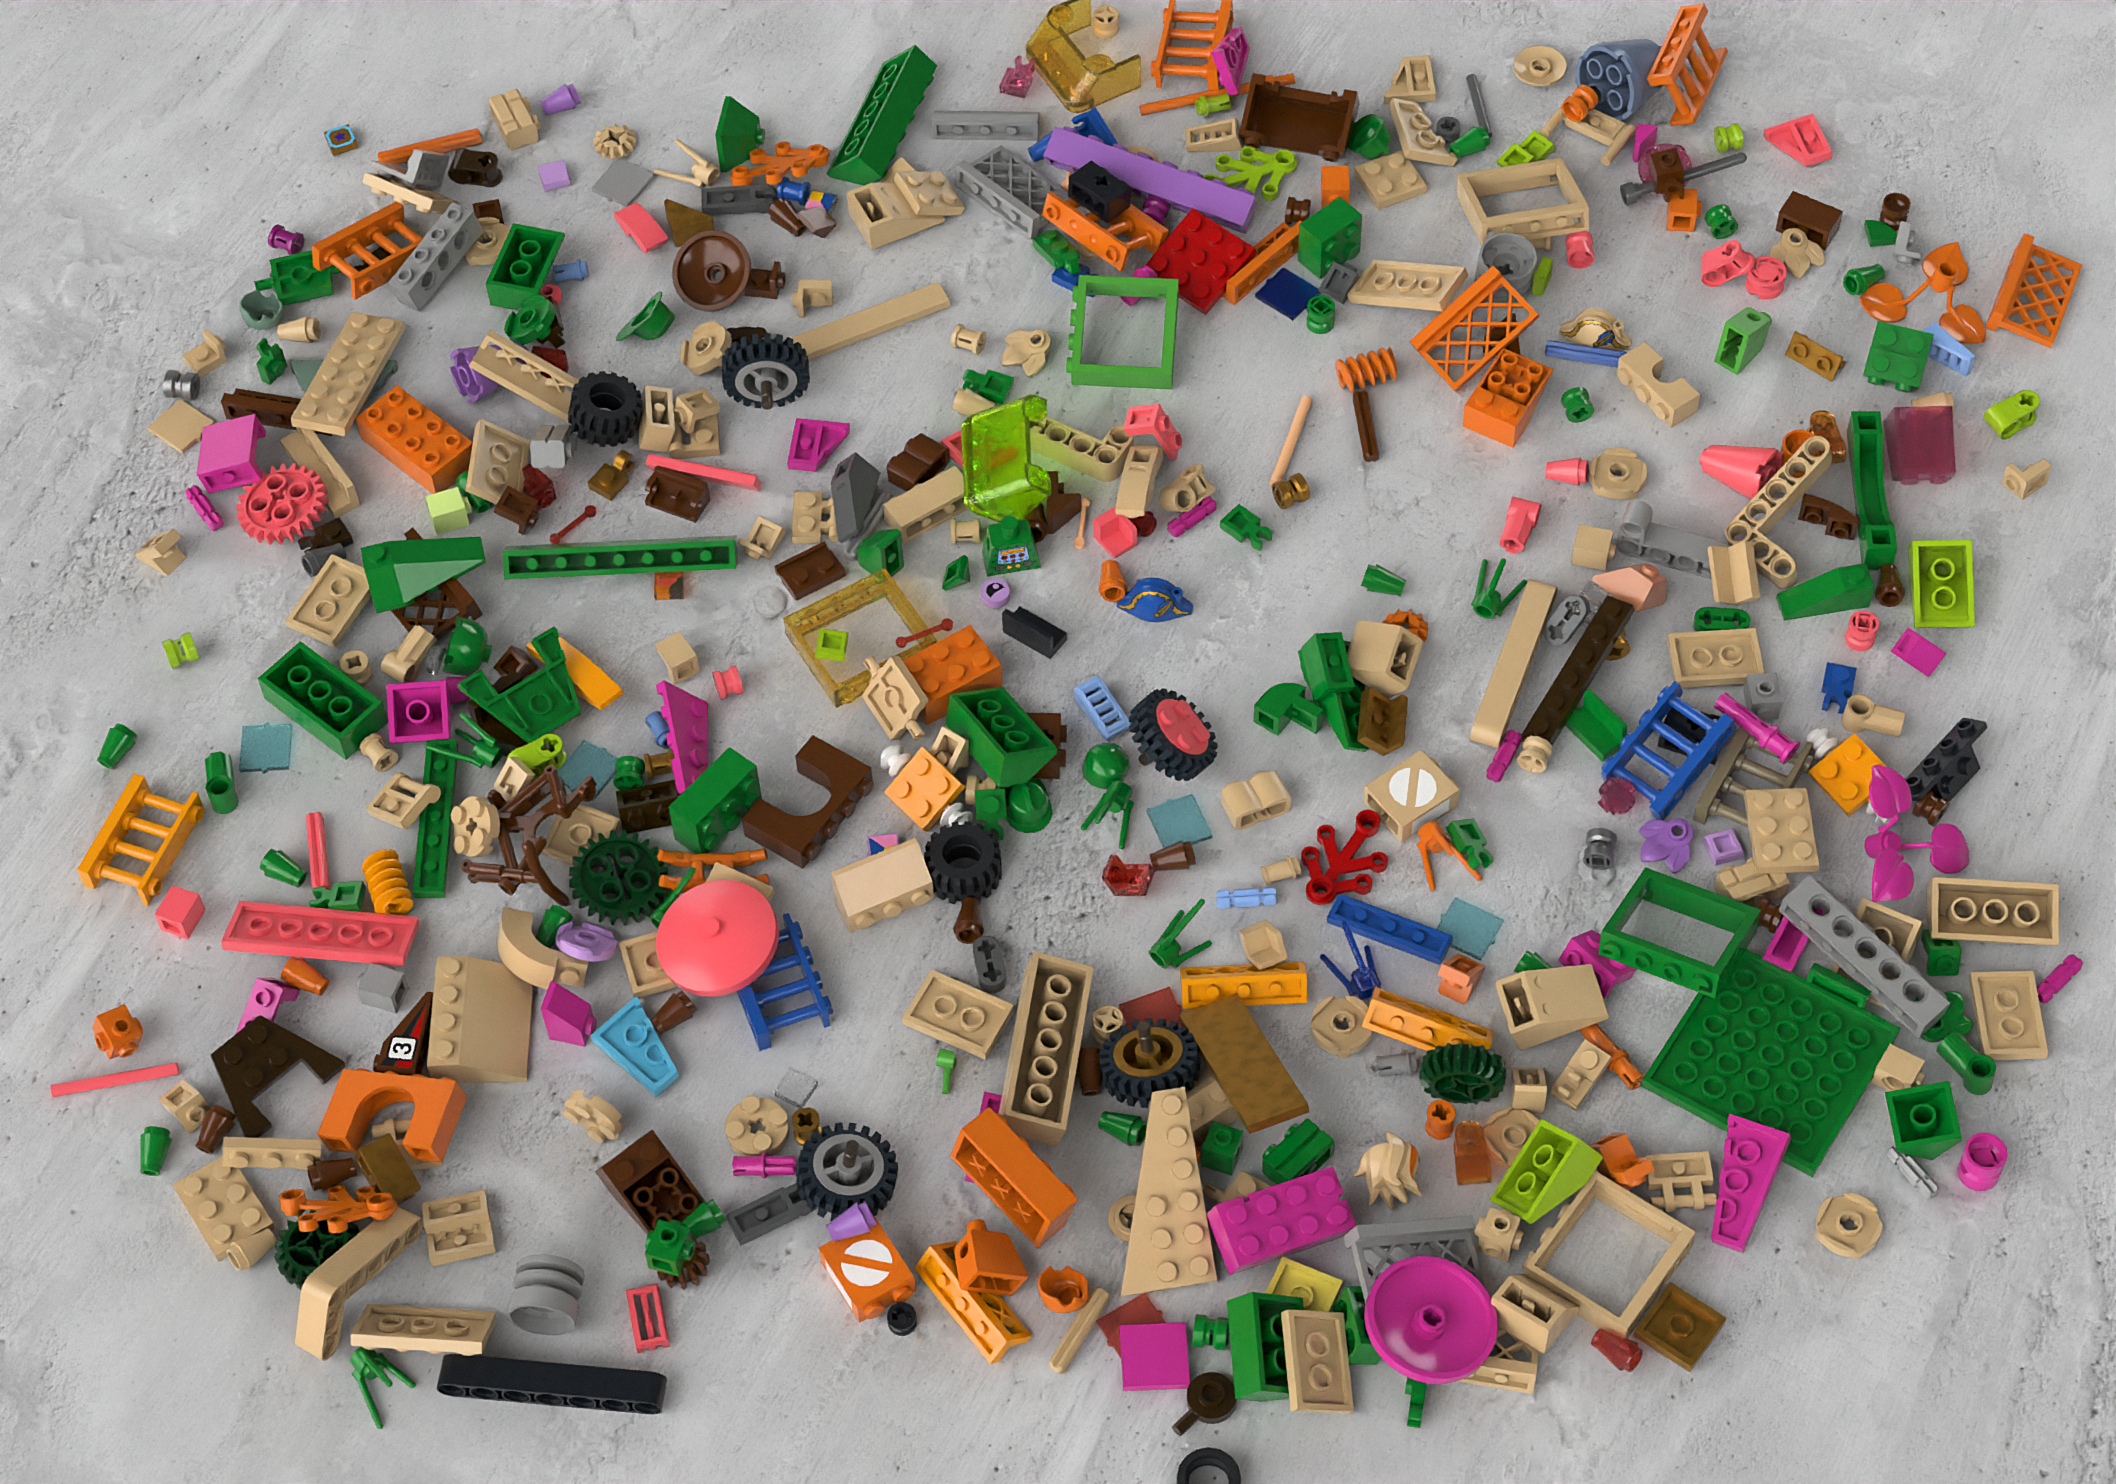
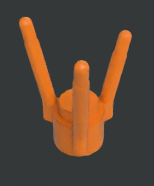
M1430 821L1421 826L1418 830V836L1421 841L1416 846L1421 853L1431 891H1434L1436 887L1427 851L1439 853L1445 850L1450 856L1454 854L1477 881L1482 880V876L1477 870H1473L1469 866L1467 858L1462 853H1459L1448 834L1443 831L1437 821Z

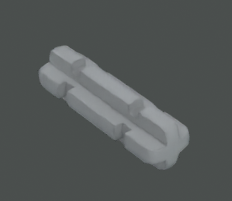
M1896 1145L1888 1150L1887 1157L1894 1165H1899V1171L1914 1187H1919L1917 1191L1924 1199L1928 1200L1938 1193L1939 1185L1932 1178H1927L1929 1174L1912 1155L1908 1156L1907 1154L1897 1152Z

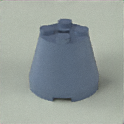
M1649 39L1601 42L1590 46L1577 61V87L1579 85H1587L1596 92L1599 101L1593 109L1619 121L1625 120L1640 109L1663 86H1666H1650L1647 80V76L1662 46H1658Z

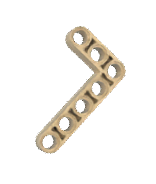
M1813 436L1806 440L1728 524L1725 531L1728 545L1730 546L1743 541L1753 542L1754 555L1760 551L1769 552L1763 558L1755 557L1756 569L1779 588L1787 589L1796 584L1799 576L1796 563L1792 556L1765 537V535L1832 463L1829 442L1821 436ZM1815 451H1824V454L1819 457L1811 456ZM1795 472H1805V474L1802 477H1792V475ZM1778 492L1785 493V496L1780 499L1772 498ZM1758 513L1766 514L1761 520L1753 519ZM1739 534L1747 535L1746 538L1741 541L1733 540L1734 537ZM1781 568L1791 569L1790 572L1785 575L1777 574L1778 570H1780Z
M397 1205V1210L392 1213L390 1218L371 1222L307 1277L300 1295L295 1345L323 1361L328 1360L334 1354L340 1340L345 1301L418 1239L424 1227L423 1218Z

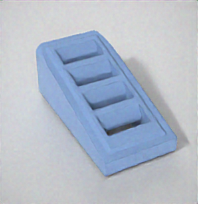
M1936 322L1922 330V332L1934 334L1928 357L1964 376H1968L1971 373L1975 357L1973 353Z
M1098 675L1075 687V702L1106 741L1129 729L1131 723ZM1101 700L1103 701L1099 705L1093 707V705ZM1108 710L1111 711V712H1109V713L1103 715L1102 717L1099 716L1100 714H1102V713H1104V712H1106V711H1108ZM1117 718L1118 721L1106 727V723Z

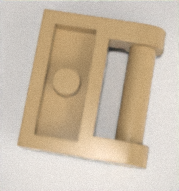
M718 414L695 421L694 430L690 433L691 444L689 445L682 443V428L675 422V431L669 446V456L673 459L719 456Z
M398 772L393 775L365 809L372 817L407 830L429 803H435L439 800L441 790L436 785L419 783L412 780L407 774ZM407 790L417 795L413 798L400 793V791L404 792Z

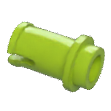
M1227 93L1207 98L1200 96V99L1195 101L1197 114L1207 117L1209 113L1230 110L1231 104L1226 103L1230 102V98Z

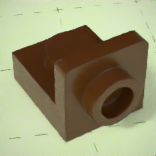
M774 261L772 270L751 268V277L745 290V296L777 299L780 288L784 289L786 274L781 271L780 262Z
M507 486L494 508V513L518 524V533L524 535L527 528H533L539 518L540 513L536 512L539 500Z

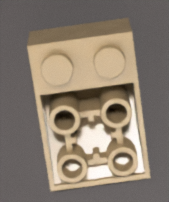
M869 183L847 192L849 215L871 250L945 222L942 215L916 216L896 183Z
M1592 964L1522 971L1495 981L1510 1034L1520 1051L1610 1018Z

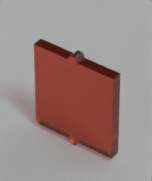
M1170 987L1119 1004V1009L1126 1022L1125 1025L1129 1030L1133 1029V1021L1138 1020L1140 1023L1145 1022V1019L1152 1018L1153 1025H1157L1160 1018L1166 1019L1167 1026L1171 1021L1178 1023V1028L1182 1027L1179 1018L1182 1006L1177 1004Z
M1145 1293L1096 1320L1097 1325L1108 1339L1107 1345L1114 1348L1120 1359V1325L1159 1324L1166 1322L1162 1318V1311H1157Z

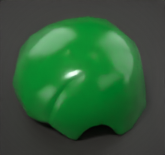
M1115 743L1097 744L1085 756L1082 765L1083 777L1090 785L1107 789L1113 781L1122 782L1124 777H1126L1130 768L1129 756Z

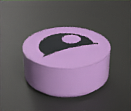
M1001 579L986 581L981 587L983 603L991 608H1000L1006 605L1010 600L1009 585Z

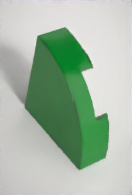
M1865 220L1864 228L1870 247L1895 244L1897 234L1890 226L1876 220Z

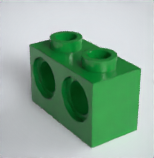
M1346 1286L1332 1308L1333 1312L1344 1313L1349 1364L1377 1365L1382 1358L1373 1347L1366 1330L1364 1318L1365 1300L1361 1286Z

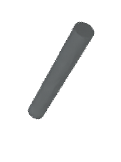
M1470 74L1466 77L1477 121L1479 126H1482L1489 138H1491L1492 131L1478 80L1475 74Z

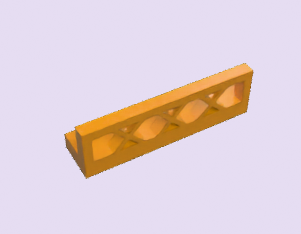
M1304 961L1277 963L1263 970H1259L1254 964L1180 968L1183 1009H1194L1236 993L1245 1006L1307 1003V973Z
M1378 987L1374 988L1361 1026L1426 1051L1435 1050L1436 1046L1445 1047L1447 1043L1456 1045L1459 1042L1466 1045L1473 1043V1046L1483 1045L1486 1050H1489L1493 1038V1030Z
M956 1241L930 1245L914 1269L990 1364L999 1362L1010 1346L1029 1341L1032 1335L998 1294L960 1289L956 1261L950 1259L947 1255L950 1253L955 1259L954 1249L957 1245ZM986 1302L991 1304L995 1309L989 1307L986 1304ZM1005 1326L1011 1328L1015 1334L1011 1335Z

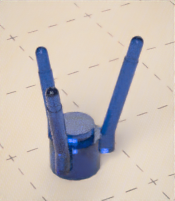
M1344 920L1341 922V925L1358 965V969L1351 973V982L1325 954H1321L1320 959L1346 987L1350 996L1357 994L1361 1000L1372 997L1375 987L1381 989V982L1377 976L1370 947L1368 945L1364 946L1368 965L1366 967L1348 923Z

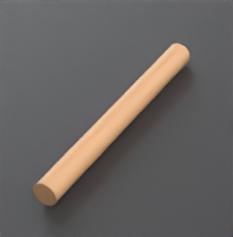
M1308 396L1301 398L1269 482L1271 486L1273 483L1283 480L1312 403V399Z

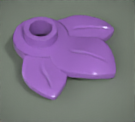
M1680 818L1672 819L1669 822L1655 819L1648 821L1639 829L1640 834L1647 839L1641 848L1642 862H1655L1665 859L1669 870L1673 874L1679 872L1688 863L1691 857L1688 845L1694 836L1693 828L1688 821ZM1675 829L1683 830V834L1680 836H1674L1672 832Z

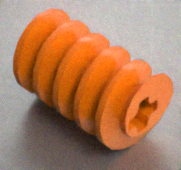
M1388 347L1387 351L1384 348L1378 349L1377 354L1374 351H1369L1366 357L1362 353L1358 354L1356 360L1350 356L1346 358L1345 363L1341 359L1335 362L1336 375L1340 387L1344 389V386H1347L1351 393L1354 392L1355 383L1363 390L1365 389L1366 380L1369 381L1372 387L1376 386L1377 377L1382 384L1386 383V375L1388 374L1393 381L1397 380V364L1390 347Z

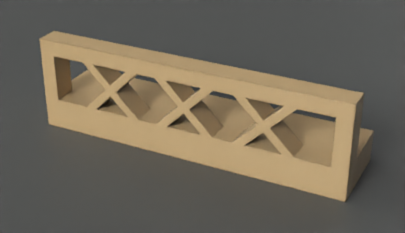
M490 329L469 367L563 421L568 422L572 392L567 390L565 386L573 388L579 380ZM489 341L500 346L502 350H497L488 345ZM519 357L526 361L527 364H521L515 358ZM540 372H546L551 378L544 377Z
M296 427L297 431L280 439L281 447L299 469L306 465L309 471L313 469L317 476L321 477L328 491L326 497L329 503L325 504V506L335 519L360 506L353 482L313 430Z

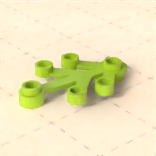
M1245 146L1240 150V160L1233 159L1227 154H1221L1216 157V169L1219 172H1228L1232 169L1239 171V173L1221 179L1214 174L1203 175V178L1210 181L1219 179L1227 183L1228 187L1247 182L1244 189L1251 191L1254 195L1262 177L1272 173L1269 182L1262 187V197L1267 201H1273L1278 197V186L1283 176L1295 171L1297 160L1289 150H1279L1272 155L1255 150L1251 146ZM1259 161L1265 164L1257 166L1252 163Z

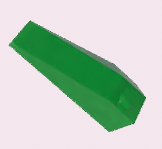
M481 537L387 541L361 548L364 571L377 614L406 607L414 602L413 598L426 591L432 593L438 589L437 585L450 578L457 579L486 563Z
M1344 641L1346 652L1351 643L1349 641ZM1300 649L1298 651L1300 667L1303 672L1304 679L1310 688L1302 651ZM1353 677L1355 687L1351 691L1331 692L1321 701L1317 702L1324 709V714L1343 748L1366 752L1369 748L1357 741L1361 694L1365 690V684Z

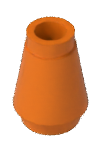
M1106 560L1101 565L1099 593L1104 600L1117 602L1124 598L1127 592V584L1118 562Z
M294 956L291 957L281 972V978L285 980V984L317 994L318 996H321L329 985V980L302 957L299 959Z

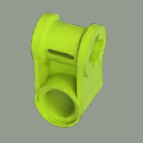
M2031 390L2019 391L2002 402L1992 405L1984 413L1983 420L2002 440H2006L2035 423L2037 418L2035 410L2040 405V397Z
M545 734L525 746L516 748L507 757V759L509 757H518L536 774L532 781L539 777L548 765H554L558 771L567 763V755L563 750L562 740L556 734Z

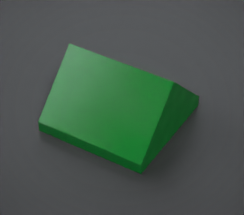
M1949 1081L1885 1092L1897 1152L1934 1160L1962 1141Z

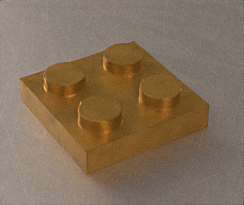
M1670 1282L1637 1326L1633 1336L1688 1372H1691L1722 1329L1727 1318Z

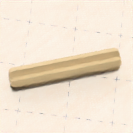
M1095 1287L1092 1290L1089 1299L1079 1311L1049 1360L1050 1369L1059 1374L1065 1373L1109 1301V1293L1100 1287Z

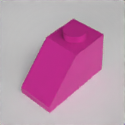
M550 981L541 1006L549 1039L585 1047L588 1037L595 1032L597 1019L593 1016L591 1005L558 983Z

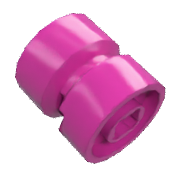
M1978 1133L1967 1141L1957 1168L1958 1177L1966 1187L1975 1191H1986L1997 1184L2008 1156L2007 1147L2003 1141L1989 1133Z

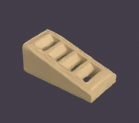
M1237 118L1185 128L1187 152L1241 150L1243 146L1239 136L1240 125ZM1195 136H1200V141L1195 142Z

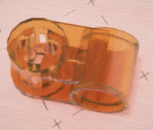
M1825 410L1815 411L1810 417V427L1806 431L1815 436H1821L1829 442L1832 454L1831 464L1845 462L1846 446L1841 438L1834 416ZM1819 450L1817 457L1823 455L1824 451Z
M1463 1121L1455 1129V1140L1453 1143L1457 1183L1459 1186L1491 1183V1165L1486 1150L1484 1131L1474 1121Z

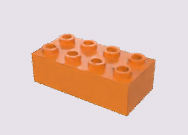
M398 385L355 418L363 441L432 494L445 491L456 482L460 474L469 470L473 442Z
M990 1107L961 1129L950 1157L1038 1249L1066 1225L1078 1201L1073 1189L1068 1184L1062 1183L1053 1174L1050 1165L1046 1161L1040 1160L1031 1151L1028 1142L1024 1138L1017 1136L1009 1128L1006 1119L1002 1115L995 1113Z

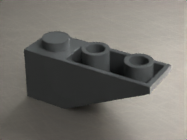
M856 452L837 465L831 481L838 541L841 544L851 537L856 538L864 529L863 521L871 509L870 502L878 489L877 482L881 472Z

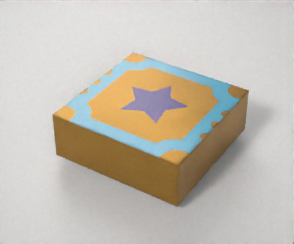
M349 124L324 132L325 139L333 156L358 148L357 141Z

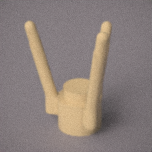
M678 139L675 140V144L697 161L692 168L695 178L664 170H653V173L656 175L691 183L699 188L704 184L712 186L720 175V168L699 156Z

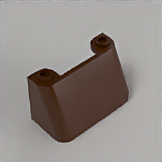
M1252 74L1239 131L1241 140L1245 141L1244 145L1253 148H1260L1261 145L1322 156L1324 160L1329 162H1338V159L1345 157L1360 105L1357 91L1344 89L1342 96H1338V93L1332 91L1330 95L1281 86L1279 81H1275L1273 85L1265 81L1266 75Z

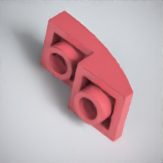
M637 202L613 214L627 237L632 235L644 254L666 244L669 239L655 219Z

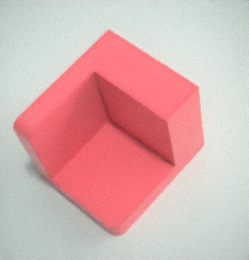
M1116 506L1093 519L1094 538L1113 558H1117L1137 546L1136 526L1124 515H1116Z
M172 886L154 915L162 931L189 939L204 914L205 907L199 894Z

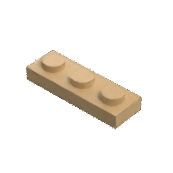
M223 1137L222 1166L296 1168L307 1170V1166L314 1165V1161H321V1140Z

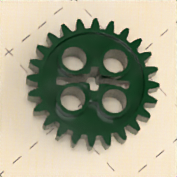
M611 830L610 838L607 839L602 833H598L597 843L590 838L587 839L588 849L580 846L578 848V855L580 857L573 856L572 865L575 867L569 868V876L573 877L569 879V888H575L572 891V898H581L578 906L580 909L589 906L587 916L591 917L596 912L599 913L600 923L605 917H610V923L614 926L616 919L621 918L625 926L627 925L628 917L631 916L638 923L641 912L649 917L651 913L650 906L657 909L660 903L658 898L664 899L666 892L663 889L665 887L659 886L661 875L668 876V868L662 867L665 862L658 861L656 857L659 848L653 847L648 849L650 841L648 838L642 843L638 842V833H635L631 839L627 838L626 830H623L621 837H616L614 830ZM608 855H610L614 861L615 870L618 876H614V866L607 857ZM629 856L634 861L626 863L621 861L620 858ZM594 867H602L606 871L603 873H595L591 869ZM620 879H624L623 887L621 885ZM634 882H642L646 887L639 889L633 887L632 884ZM623 888L627 895L631 898L630 900H627L623 894ZM611 892L615 893L618 897L607 899L603 895Z

